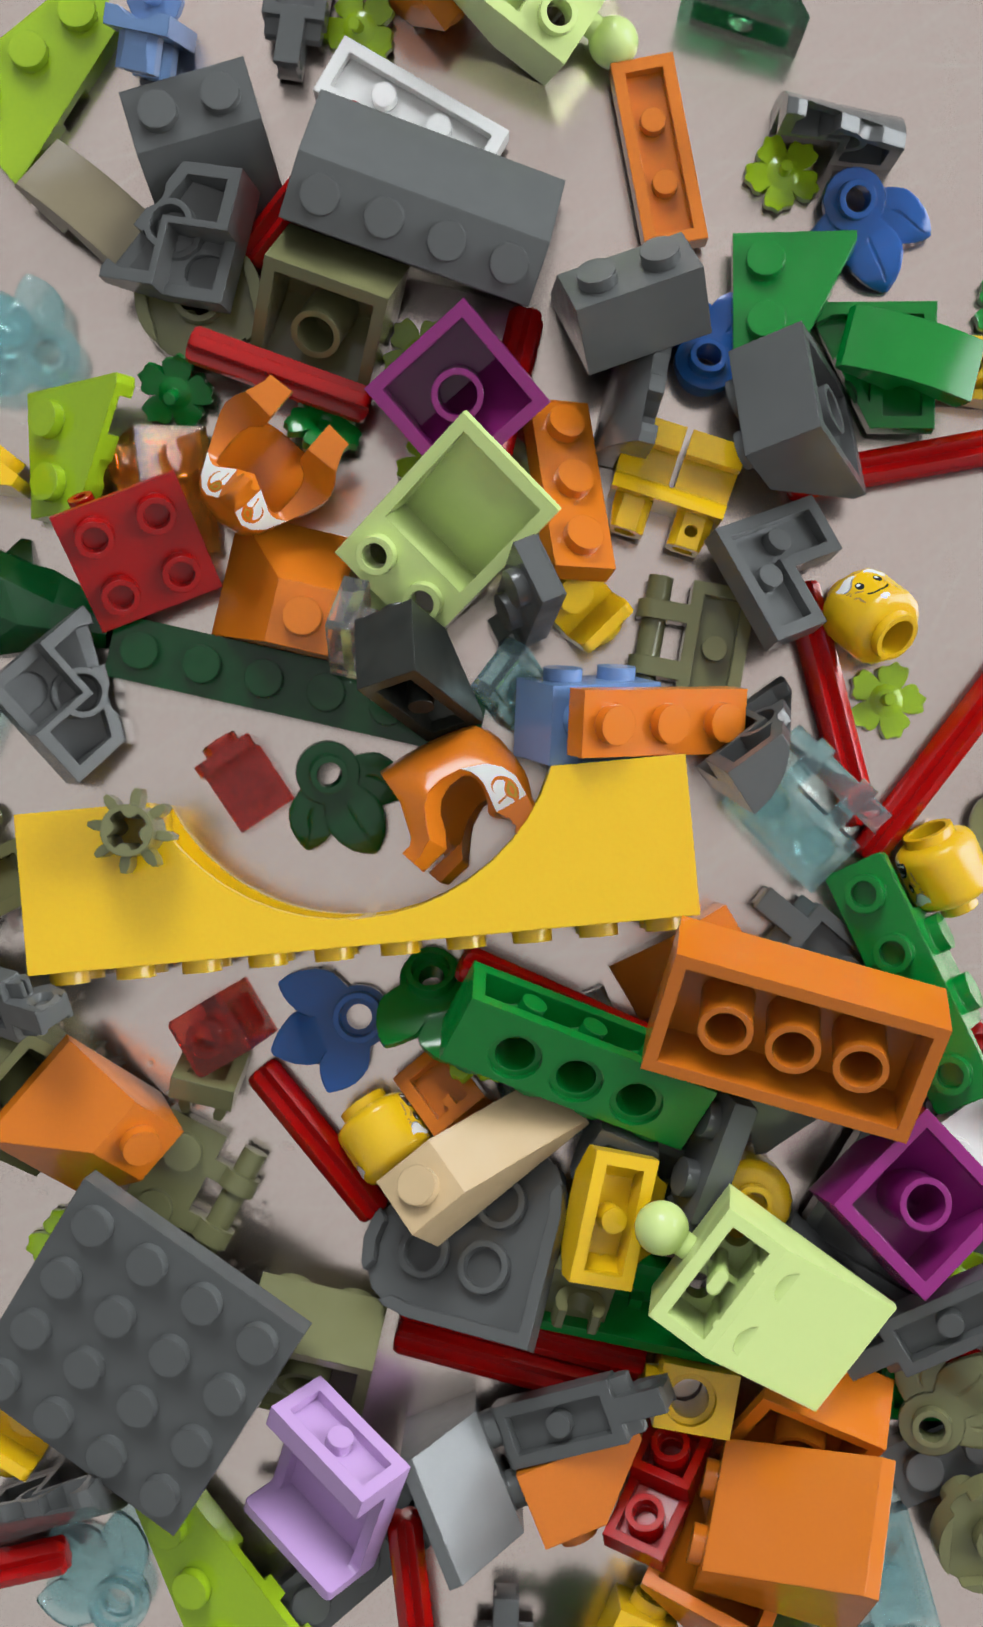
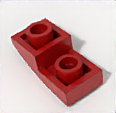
M649 1420V1427L646 1428L642 1435V1441L630 1467V1477L602 1535L605 1546L664 1573L695 1498L714 1438L652 1427L651 1420Z

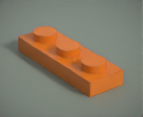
M673 52L610 63L609 80L641 245L654 237L671 236L682 232L692 249L705 247L708 240V232Z
M550 400L551 402L523 426L530 476L562 508L539 532L540 540L559 579L607 582L616 570L597 454H595L596 448L588 403Z
M733 686L570 687L567 755L578 758L712 754L726 743L732 742L745 730L748 689Z

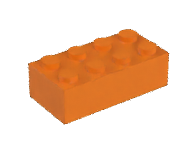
M682 915L648 1021L640 1069L907 1144L953 1031L947 991L942 987Z

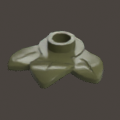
M983 1352L959 1357L948 1363L943 1362L908 1378L903 1371L894 1373L895 1383L904 1399L898 1413L899 1431L904 1441L913 1450L928 1456H940L953 1451L958 1445L983 1449ZM934 1417L941 1420L944 1426L938 1432H926L920 1427V1423L925 1418Z

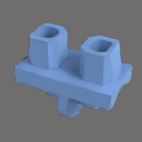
M127 0L131 13L118 4L105 2L103 24L119 32L115 67L131 72L137 78L155 82L176 76L179 51L195 54L197 33L178 21L185 5L184 0Z

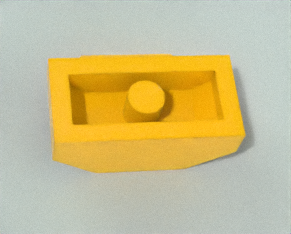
M589 1144L574 1173L561 1242L562 1275L568 1282L632 1292L637 1265L642 1259L651 1254L640 1245L636 1238V1217L639 1211L648 1203L664 1200L667 1184L657 1175L660 1162L653 1156Z

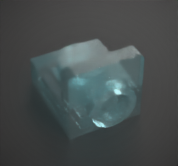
M508 636L471 684V688L496 723L514 732L517 677H543V669L527 645Z

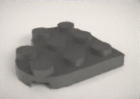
M546 1158L438 1247L413 1236L391 1204L386 1209L379 1208L364 1234L361 1258L363 1269L368 1271L371 1287L380 1297L378 1300L383 1306L404 1317L534 1353L566 1221L569 1195L563 1171L554 1165L549 1158Z

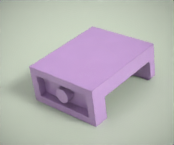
M319 1375L271 1406L266 1425L284 1444L272 1480L247 1497L244 1512L324 1600H331L374 1567L410 1466Z

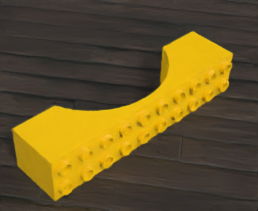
M686 754L551 766L546 772L535 801V806L519 831L514 834L511 840L490 862L471 877L446 892L423 902L399 909L374 913L343 914L316 911L291 905L254 889L225 870L203 850L186 829L173 805H171L172 810L163 820L166 831L175 832L179 835V839L176 841H164L157 850L162 856L164 864L160 867H152L144 860L143 856H137L136 868L133 873L128 874L120 872L119 863L121 856L113 854L104 858H96L94 855L96 849L103 842L100 831L89 828L87 823L92 820H102L109 811L106 806L14 815L27 976L49 974L50 984L54 986L89 983L91 979L106 977L105 969L114 968L116 969V980L150 978L157 976V973L169 971V963L182 962L183 974L216 972L223 970V967L232 966V958L248 956L249 968L282 966L289 964L288 961L296 960V952L314 950L315 962L348 960L355 958L354 955L360 954L359 946L380 944L381 956L406 955L421 952L423 940L446 938L447 950L472 949L487 946V934L509 932L512 933L513 944L552 941V928L574 926L575 933L579 934V938L618 935V922L638 921L639 928H645V932L670 931L678 929L682 915H700ZM146 803V806L150 808L159 805L156 803ZM126 817L124 820L129 829L121 836L124 843L142 844L143 841L138 832L146 825L144 819Z

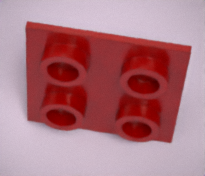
M174 469L97 499L94 498L91 491L77 493L67 500L70 509L49 517L103 633L223 587Z

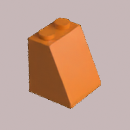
M738 1439L725 1440L718 1459L707 1457L701 1478L699 1497L710 1501L705 1524L694 1522L688 1545L686 1563L697 1566L693 1589L821 1627H858L879 1601L896 1461L884 1457Z

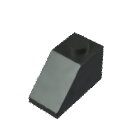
M412 599L405 602L388 604L380 611L354 620L357 690L427 742L463 727L483 724L482 710L446 628Z

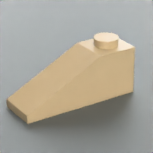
M515 1090L428 1139L380 1178L377 1184L410 1233L438 1247L590 1123L586 1118L570 1108L540 1097H529Z

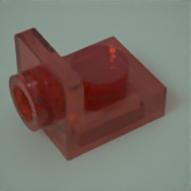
M231 731L216 739L202 751L207 759L194 768L202 780L208 781L241 833H247L292 803L295 798V794L258 738L250 733H246L239 738L235 731Z
M245 977L169 1022L171 1033L198 1077H205L253 1049L276 1032Z

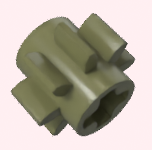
M134 788L130 796V804H123L121 799L115 795L106 794L103 799L109 811L102 820H92L87 823L89 828L100 831L103 842L96 849L95 857L104 858L113 854L121 856L119 867L120 872L124 874L133 873L137 865V856H143L144 860L152 867H160L164 863L162 856L157 850L164 841H176L179 839V835L175 832L166 831L163 820L172 810V806L163 803L153 808L147 807L148 796L146 789ZM126 817L144 819L146 825L138 832L143 841L142 844L124 843L121 836L129 829L124 820Z

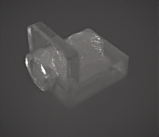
M349 576L343 577L325 623L331 674L356 679L354 620L379 611L378 609L371 608L369 580Z

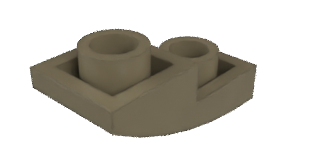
M58 138L14 186L63 234L69 229L103 263L108 258L116 264L140 233L134 226V223L145 208L105 173Z

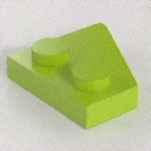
M114 372L27 393L31 519L51 523L49 517L70 509L67 500L71 496L83 491H91L95 499L101 497L105 486L104 474L107 466L113 460L119 436L108 432L119 397L132 398L135 389L134 377Z

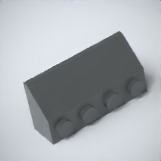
M320 89L296 155L279 217L290 223L506 301L529 307L550 245L566 180Z

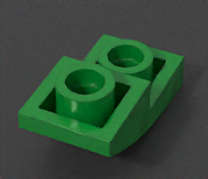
M856 304L849 309L835 368L887 391L904 385L957 408L970 403L972 400L983 355V340L921 317L884 308Z

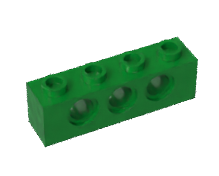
M475 960L442 1020L440 1060L453 1064L462 1072L485 1076L509 1085L523 1095L546 1099L570 1108L584 1118L591 1120L599 1119L628 1130L645 1141H657L678 1150L682 1149L718 1093L717 1090L640 1069L647 1027Z

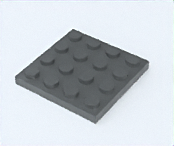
M94 1170L81 1182L0 1319V1409L89 1475L100 1477L104 1486L174 1536L196 1505L312 1325V1322L103 1174Z

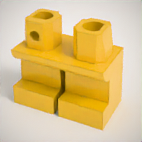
M656 417L654 425L658 426L657 436L647 458L643 459L620 453L608 493V498L613 499L609 530L632 539H641L650 511L674 518L665 548L675 553L696 558L704 545V540L722 522L727 509V503L743 465L737 455L734 442L693 430L686 445L673 488H671L669 482L688 427Z

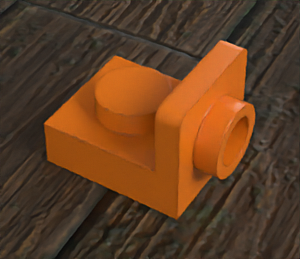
M426 1052L421 1054L393 1078L433 1136L497 1101L493 1096L484 1091L474 1076L462 1084L459 1080L451 1078L449 1064L434 1060Z

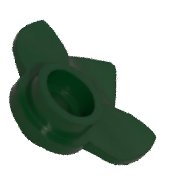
M332 740L318 741L308 746L301 753L296 763L295 775L300 790L289 807L290 827L299 843L306 850H311L326 841L332 834L340 844L352 851L364 854L377 853L381 849L386 833V816L382 806L399 801L380 772L392 764L393 761L378 752L353 754L348 747ZM328 762L337 764L340 773L336 781L330 784H323L317 780V771L321 765Z

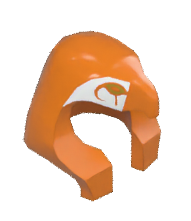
M269 375L265 381L234 395L225 402L219 413L199 480V494L202 503L218 523L240 536L263 534L323 507L334 491L337 468L343 451L349 445L329 424L304 453L292 440L268 422L293 393L292 390L272 375Z
M475 725L463 727L438 737L405 754L380 771L382 777L401 803L410 832V846L402 854L422 872H425L444 853L445 857L429 871V874L440 883L449 885L469 867L473 825L480 811L487 803L489 815L512 822L516 827L515 834L525 823L535 806L528 777L513 753L491 731Z

